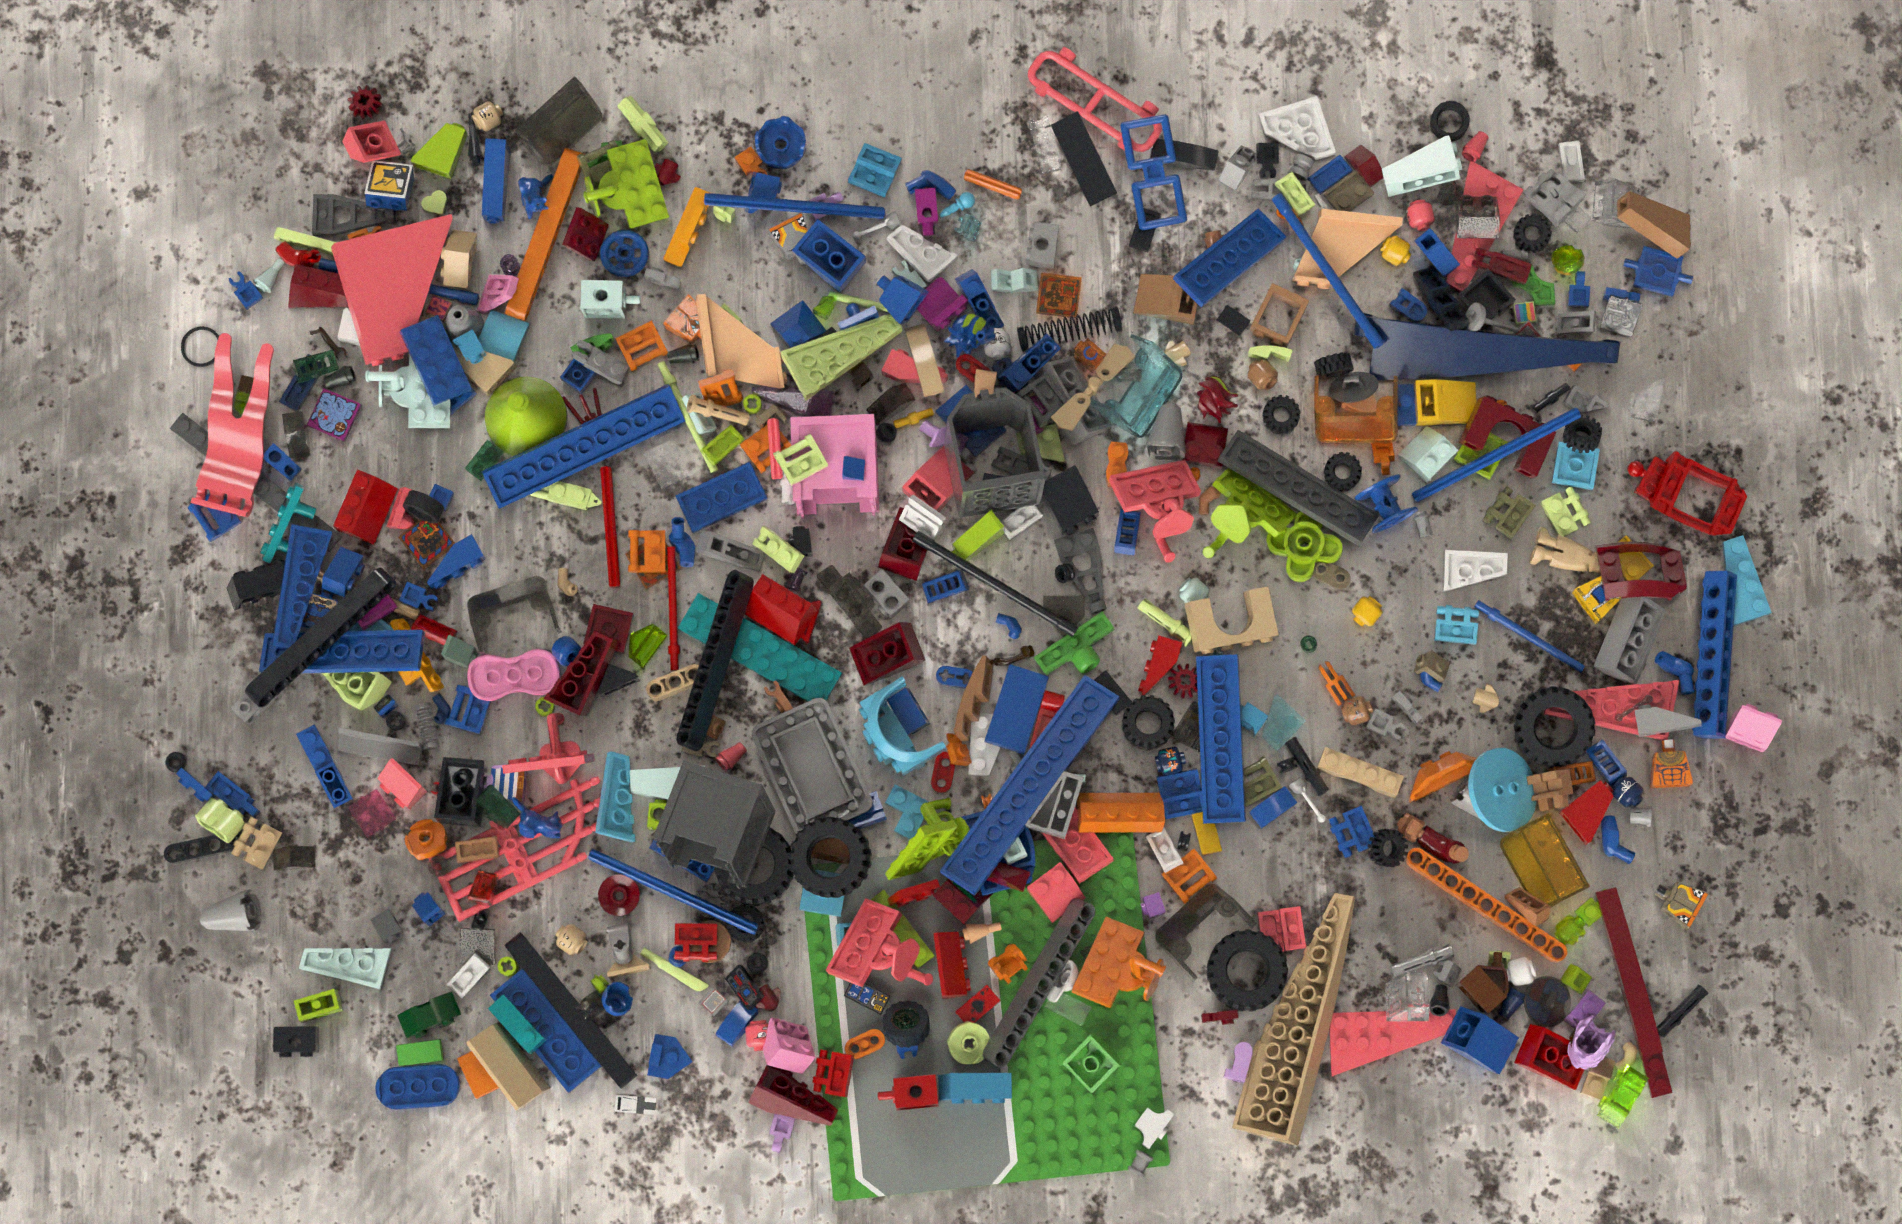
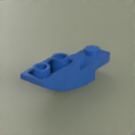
M314 724L296 733L333 808L353 799L316 725Z

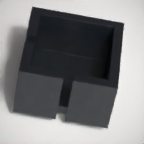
M1489 269L1459 293L1456 298L1459 301V306L1465 313L1473 303L1482 304L1486 309V318L1494 321L1498 316L1500 317L1511 308L1516 300ZM1484 323L1480 329L1482 331L1485 330L1489 324Z

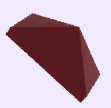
M999 862L987 880L1024 892L1030 872Z

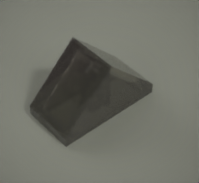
M287 846L274 849V871L316 868L315 847Z

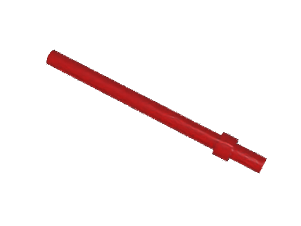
M667 547L670 634L668 655H670V671L679 670L678 654H680V645H678L676 551L675 547Z

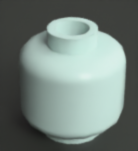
M1187 578L1178 589L1180 591L1179 597L1185 603L1209 598V588L1198 578Z

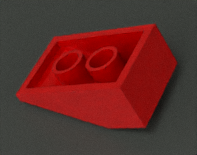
M1529 1025L1514 1061L1515 1064L1573 1090L1577 1089L1584 1069H1577L1573 1066L1567 1054V1046L1570 1040L1545 1027Z

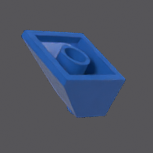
M803 300L770 323L788 348L818 339L827 331Z

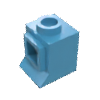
M473 329L452 340L456 346H459L466 361L470 360L471 363L477 364L486 356Z
M1249 702L1245 706L1241 704L1242 727L1248 731L1252 730L1253 737H1255L1267 720L1268 715Z

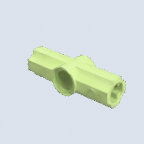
M632 96L625 97L617 107L630 122L629 124L639 138L646 139L648 146L654 153L663 150L668 141L658 130L654 120L646 111L644 112Z

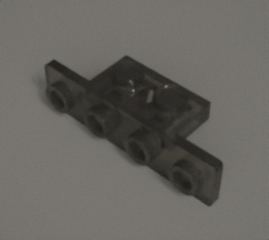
M833 565L817 574V579L865 639L882 630L881 624L871 613L875 605L873 598L862 589L856 577H853L850 572L842 577Z

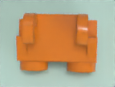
M1015 944L1008 945L1003 954L999 957H992L988 962V966L998 979H1004L1007 984L1012 982L1010 977L1019 970H1028L1024 963L1027 959Z

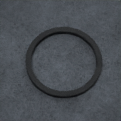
M199 326L189 330L184 335L181 341V353L184 359L191 365L206 367L215 362V357L209 362L200 364L189 360L184 351L186 339L191 333L198 330L210 331L218 340L219 335L213 329Z

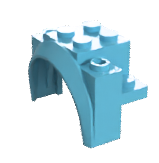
M902 676L859 702L861 708L858 710L864 720L868 719V722L863 724L864 731L862 733L869 745L873 743L875 747L873 751L880 763L884 761L885 765L891 763L897 773L901 771L904 776L916 768L918 770L923 768L927 761L946 751V746L942 741L923 751L917 752L914 748L912 741L886 701L891 695L907 686Z

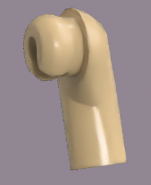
M1631 1042L1623 1045L1624 1058L1614 1065L1619 1073L1632 1066L1636 1061L1638 1050Z

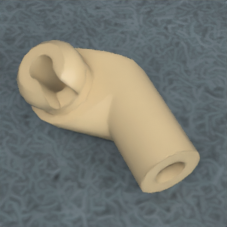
M558 568V588L568 596L575 595L578 592V587L568 580V569Z

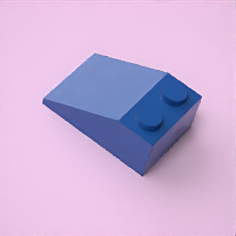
M818 219L792 249L803 262L840 293L866 263V256Z

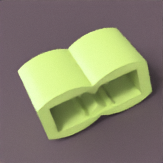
M211 798L195 815L201 826L227 843L233 840L245 824L243 821L244 816L236 809L233 811L229 809L228 805L221 799Z

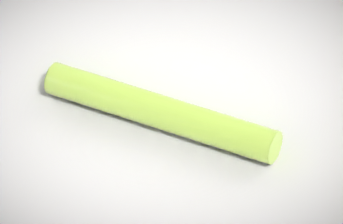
M829 291L828 299L849 304L856 303L857 306L865 308L875 306L878 311L888 313L887 309L880 302Z

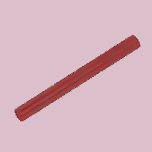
M604 466L600 468L608 580L610 587H619L620 573L612 469L610 466Z

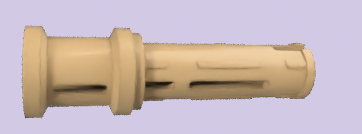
M692 394L687 403V412L689 413L697 412L703 414L704 417L714 416L745 426L749 421V413L714 404V401L711 399L703 400Z

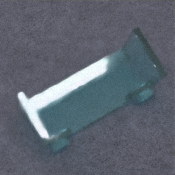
M1131 334L1130 338L1140 347L1135 355V365L1140 369L1119 402L1109 399L1103 404L1090 399V405L1105 419L1131 435L1142 438L1154 424L1160 407L1168 402L1176 390L1183 374L1182 370L1154 342Z

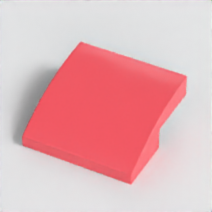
M1300 906L1257 913L1259 931L1268 937H1272L1274 942L1281 946L1282 952L1306 948Z

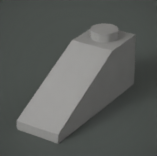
M712 531L701 533L696 552L757 572H760L765 552Z
M1650 704L1638 706V710H1634L1639 737L1702 726L1700 719L1658 707H1651Z

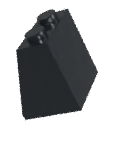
M1076 465L1045 481L1041 498L1062 535L1066 533L1071 535L1078 531V527L1082 524L1089 525L1097 520L1096 517L1099 516V511Z

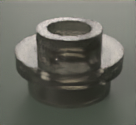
M435 856L429 861L428 870L433 876L442 877L449 870V862L443 856ZM437 863H442L443 867L441 870H436L435 866Z

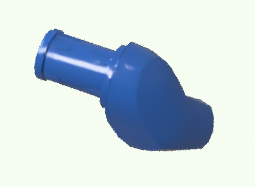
M930 170L922 171L921 176L905 183L910 195L916 189H923L925 187L935 188L946 199H951L956 193V189L946 179Z
M675 517L671 521L672 532L669 535V542L679 554L680 565L682 567H693L696 546L691 537L684 532V519L682 517Z
M1665 651L1659 652L1655 657V663L1665 672L1679 677L1681 694L1690 695L1695 693L1692 675L1695 672L1693 666Z
M1604 816L1601 821L1604 853L1608 857L1615 856L1630 864L1636 853L1620 845L1619 830L1615 816Z

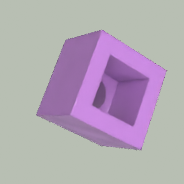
M1159 892L1143 897V903L1140 906L1144 916L1148 915L1149 919L1166 913Z

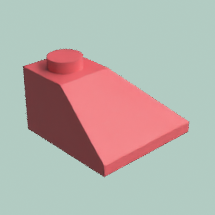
M385 120L349 127L342 141L350 158L363 163L400 156L401 154Z

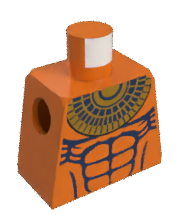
M1662 740V752H1655L1652 757L1650 788L1690 787L1693 784L1685 751H1675L1674 740Z

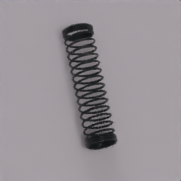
M1117 306L1109 307L1108 315L1106 310L1102 309V317L1098 310L1095 312V317L1090 311L1089 320L1087 315L1083 313V323L1080 315H1076V322L1074 317L1070 316V325L1066 317L1063 319V325L1058 318L1057 328L1055 322L1051 320V330L1046 321L1044 322V330L1041 323H1038V333L1034 324L1031 325V333L1027 325H1025V331L1023 326L1017 327L1021 350L1024 353L1029 349L1027 330L1032 346L1035 344L1033 328L1037 340H1040V328L1044 336L1047 333V325L1050 337L1054 340L1052 323L1059 344L1061 345L1059 323L1067 343L1065 320L1072 342H1074L1072 320L1078 340H1081L1078 318L1085 339H1087L1085 318L1093 338L1091 315L1097 334L1100 336L1097 313L1104 334L1106 335L1104 312L1110 332L1113 333L1110 310L1116 332H1122L1119 309Z

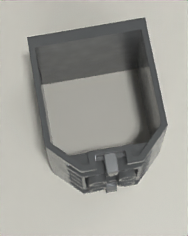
M1007 388L995 389V394L990 395L988 389L980 390L979 398L975 397V393L964 394L947 418L944 448L959 518L986 514L991 510L998 512L1039 505L1046 477L1030 403ZM1006 425L1021 433L1029 473L965 484L956 440L957 434L993 429Z

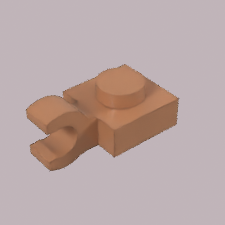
M777 681L773 682L776 686L773 692L764 687L765 693L768 696L777 699L778 702L775 705L781 714L793 709Z

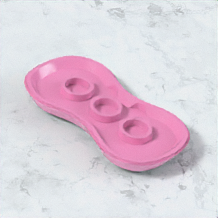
M533 649L522 655L510 658L489 654L481 655L469 664L467 678L469 688L475 697L484 701H494L516 692L546 695L560 678L558 662L551 652L543 649Z

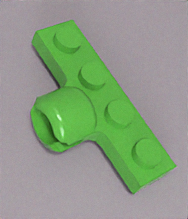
M1102 611L1079 626L1073 637L1066 635L1036 655L1034 660L1046 676L1068 661L1073 662L1080 673H1088L1100 663L1098 654L1092 648L1093 644L1115 629Z

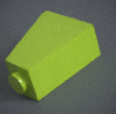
M446 123L411 158L413 167L452 179L468 136L464 126L458 123Z
M992 510L989 511L952 543L954 550L951 552L966 561L971 560L1004 534V525Z

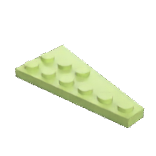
M887 314L781 351V357L805 401H807L902 332V326L891 314Z

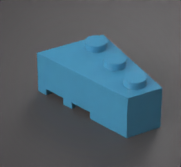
M948 1073L938 1075L939 1101L952 1100V1104H964V1100H972V1104L985 1103V1100H992V1103H1005V1099L1012 1098L1011 1073Z

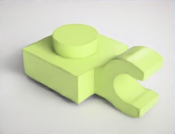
M713 206V214H715L717 219L731 223L735 218V209L732 207Z

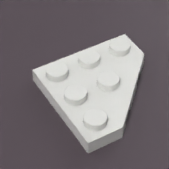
M1317 96L1259 114V119L1266 136L1314 160L1336 155V150Z

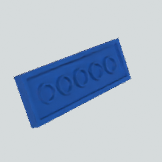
M1258 208L1176 273L1173 280L1200 307H1203L1285 241L1287 236Z
M523 968L490 994L494 1001L504 994L546 1039L535 1052L568 1093L602 1067Z

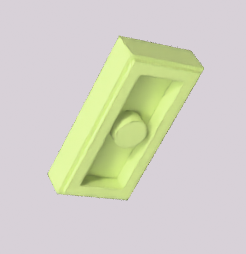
M1293 172L1275 182L1276 187L1283 194L1298 217L1315 207V203Z

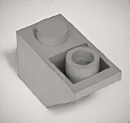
M1241 145L1228 160L1218 180L1236 190L1255 163L1257 154L1252 149Z

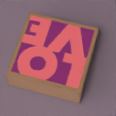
M433 294L425 314L431 316L438 315L440 320L444 322L453 303Z

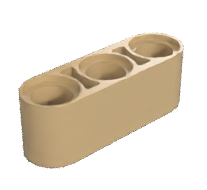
M689 665L650 681L646 687L648 696L653 701H661L691 689L694 680L690 679L689 676L692 671L698 670L699 665ZM679 678L681 680L680 686L676 688L671 687V680ZM654 686H660L662 691L658 695L651 694V689Z

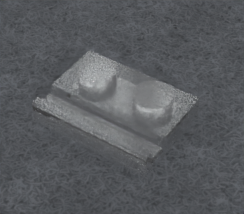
M671 440L644 452L662 490L681 482L685 478H689Z

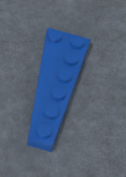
M291 525L272 647L288 649L296 642L332 536V531Z

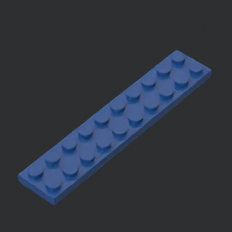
M666 384L481 472L500 509L685 422V419L670 385Z

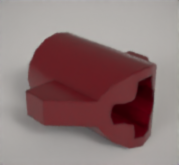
M664 159L662 165L655 163V171L661 186L680 180L681 176L676 174L679 167L677 163L669 159Z
M767 983L759 988L764 997L755 1007L772 1012L779 1004L781 991L778 987L772 990Z

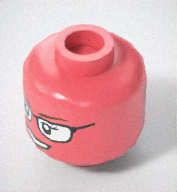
M766 1020L751 1021L750 1025L745 1028L746 1044L748 1047H754V1051H763L768 1029Z

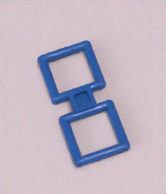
M1162 114L1122 122L1120 128L1128 168L1130 170L1143 168L1145 178L1143 181L1132 183L1131 186L1139 228L1141 230H1148L1185 223L1187 221V214L1180 177L1177 174L1165 176L1163 164L1172 163L1176 160L1168 115ZM1161 123L1167 155L1135 161L1129 129ZM1173 183L1178 216L1146 221L1140 189Z

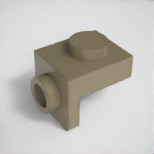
M773 404L767 410L764 408L756 415L755 423L762 429L768 424V419L777 417L786 425L788 423L786 418L788 415L781 407L777 408Z
M1431 650L1417 657L1414 673L1418 675L1425 671L1441 682L1446 679L1450 663Z

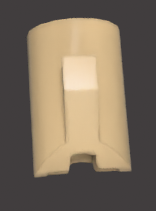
M1171 340L1164 351L1165 361L1168 365L1184 366L1187 364L1185 358L1191 355L1184 341L1175 344Z
M1486 683L1485 690L1476 687L1472 703L1480 705L1479 712L1485 713L1498 706L1499 696L1493 686Z

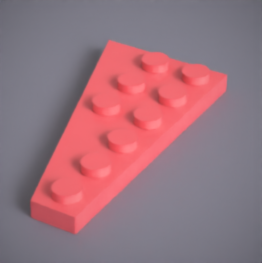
M1471 160L1469 161L1452 249V255L1460 265L1449 273L1446 279L1450 287L1460 293L1468 287L1478 268L1471 265L1472 261L1479 260L1482 262L1484 257L1478 256L1475 253L1476 248L1489 251L1524 190Z
M1449 1009L1444 1016H1435L1430 1010L1333 1013L1329 1028L1331 1077L1444 1036L1456 1015V1009Z

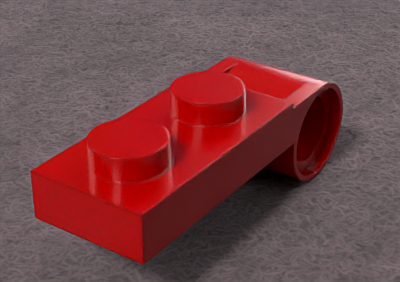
M1048 690L1044 691L1029 749L1061 708L1065 695Z

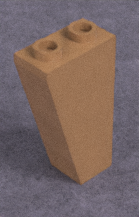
M1631 191L1617 200V218L1675 258H1679L1689 251L1691 247L1689 214Z

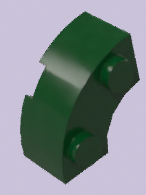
M451 991L429 999L424 1004L411 1007L398 1014L397 1017L406 1038L415 1036L418 1039L428 1034L427 1031L442 1024L443 1027L455 1023L454 1019L460 1016L461 1012Z

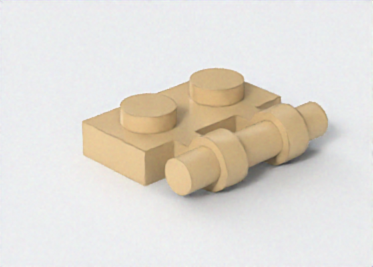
M250 817L247 824L245 823L242 827L244 830L241 836L234 842L233 846L235 847L231 854L239 857L243 850L247 852L243 860L263 870L282 832L262 823L258 830L254 828L258 820ZM253 834L255 838L249 847L246 845L249 836Z

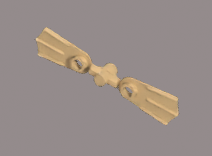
M1113 344L1096 370L1097 377L1089 379L1087 389L1083 393L1075 394L1051 416V419L1059 429L1073 431L1090 406L1091 396L1097 394L1103 381L1112 380L1135 358V355L1128 346Z

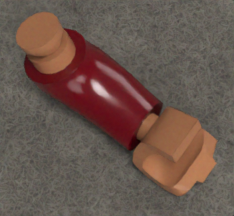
M1406 813L1398 821L1397 831L1404 835L1402 838H1406L1411 843L1417 840L1420 846L1436 858L1453 864L1467 860L1469 851L1462 842L1445 837L1427 825L1424 827V821L1409 813Z

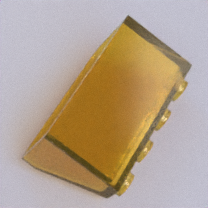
M1550 813L1519 827L1501 839V849L1523 889L1550 905L1551 908L1590 887Z

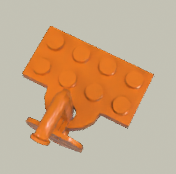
M1105 917L1072 988V993L1111 1009L1119 990L1128 992L1144 987V1000L1148 1001L1155 992L1166 966L1163 959H1159L1155 963L1145 959L1138 952L1145 932Z

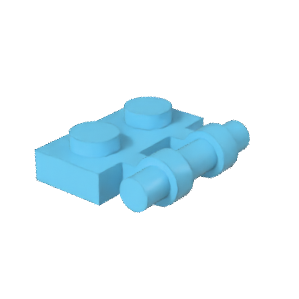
M1445 605V607L1437 606L1436 614H1442L1445 618L1444 620L1436 619L1434 641L1477 644L1478 623L1470 622V617L1478 618L1479 610L1465 606L1464 608H1454L1452 605ZM1452 616H1463V622L1452 621L1451 618Z

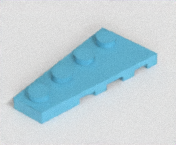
M1744 536L1724 541L1722 545L1725 569L1737 574L1734 626L1771 614L1772 612Z
M612 751L607 753L595 833L632 843L635 842V834H633L632 830L634 815H631V803L633 801L629 788V756Z

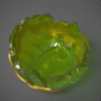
M1565 245L1553 251L1551 260L1554 269L1558 273L1572 275V273L1577 272L1583 267L1585 257L1581 249H1575L1572 245Z

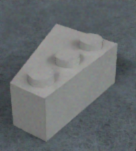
M1064 771L1025 824L1026 828L1065 840L1084 777Z

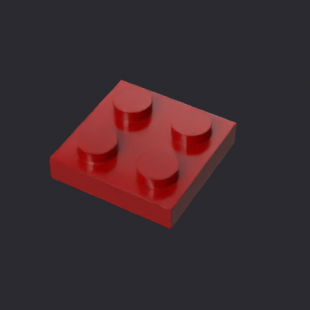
M938 879L897 891L888 898L889 905H897L900 908L914 900L920 902L928 899V896L934 895V891L940 887Z

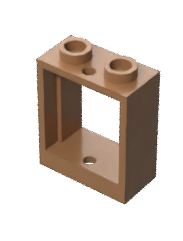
M1272 283L1251 325L1250 331L1259 339L1266 338L1271 340V344L1274 346L1287 348L1308 306L1309 300ZM1271 297L1299 310L1286 337L1259 324Z

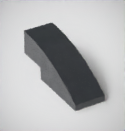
M1157 139L1154 143L1150 158L1167 155L1164 139ZM1173 140L1176 160L1167 164H1174L1180 168L1215 171L1218 150Z

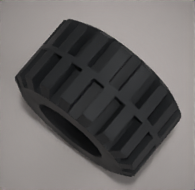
M1144 695L1139 699H1134L1131 704L1129 703L1123 714L1122 729L1126 739H1129L1130 743L1133 746H1138L1139 749H1157L1161 745L1166 744L1172 736L1175 724L1174 713L1169 708L1170 705L1167 702H1163V699L1160 697L1154 698L1153 695H1150V697ZM1149 711L1158 715L1161 720L1159 730L1153 734L1141 732L1136 726V719L1139 714Z

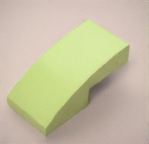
M1255 346L1249 349L1248 357L1257 360H1268L1270 355L1289 362L1293 350L1279 346Z

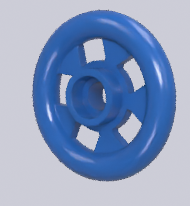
M618 230L611 233L604 240L600 250L603 266L608 272L618 277L636 275L645 267L649 257L646 241L641 235L631 230ZM625 238H630V239H632V240H633L632 245H629V244H627V243H624V239H625ZM613 242L619 244L615 251L609 249ZM634 249H640V250H641V256H640V257H634V256H635V251H634ZM627 251L628 256L622 257L621 253ZM613 257L619 262L615 266L610 262V259ZM632 261L634 266L632 268L625 269L624 264L630 263Z

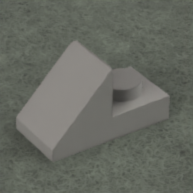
M1596 311L1558 314L1557 334L1561 336L1580 334L1584 337H1589L1595 332Z

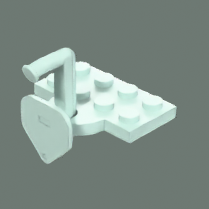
M410 354L409 366L401 367L395 372H384L382 364H379V371H366L365 378L368 383L379 381V407H383V396H391L395 403L409 408V428H450V400L433 406Z

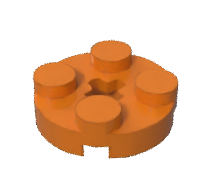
M432 819L416 822L410 827L411 831L408 833V836L407 834L405 836V845L408 851L418 860L433 857L443 852L447 847V832L440 822H433ZM425 836L430 838L428 841L422 842Z

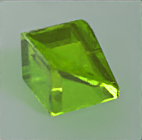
M823 296L818 305L812 309L813 314L827 320L836 305L835 297Z

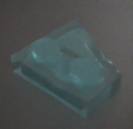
M1276 694L1262 738L1278 751L1306 720Z

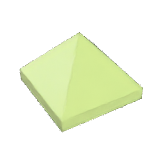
M1489 951L1488 966H1491V963H1493L1494 952H1502V963L1504 968L1508 969L1507 965L1510 961L1511 952Z

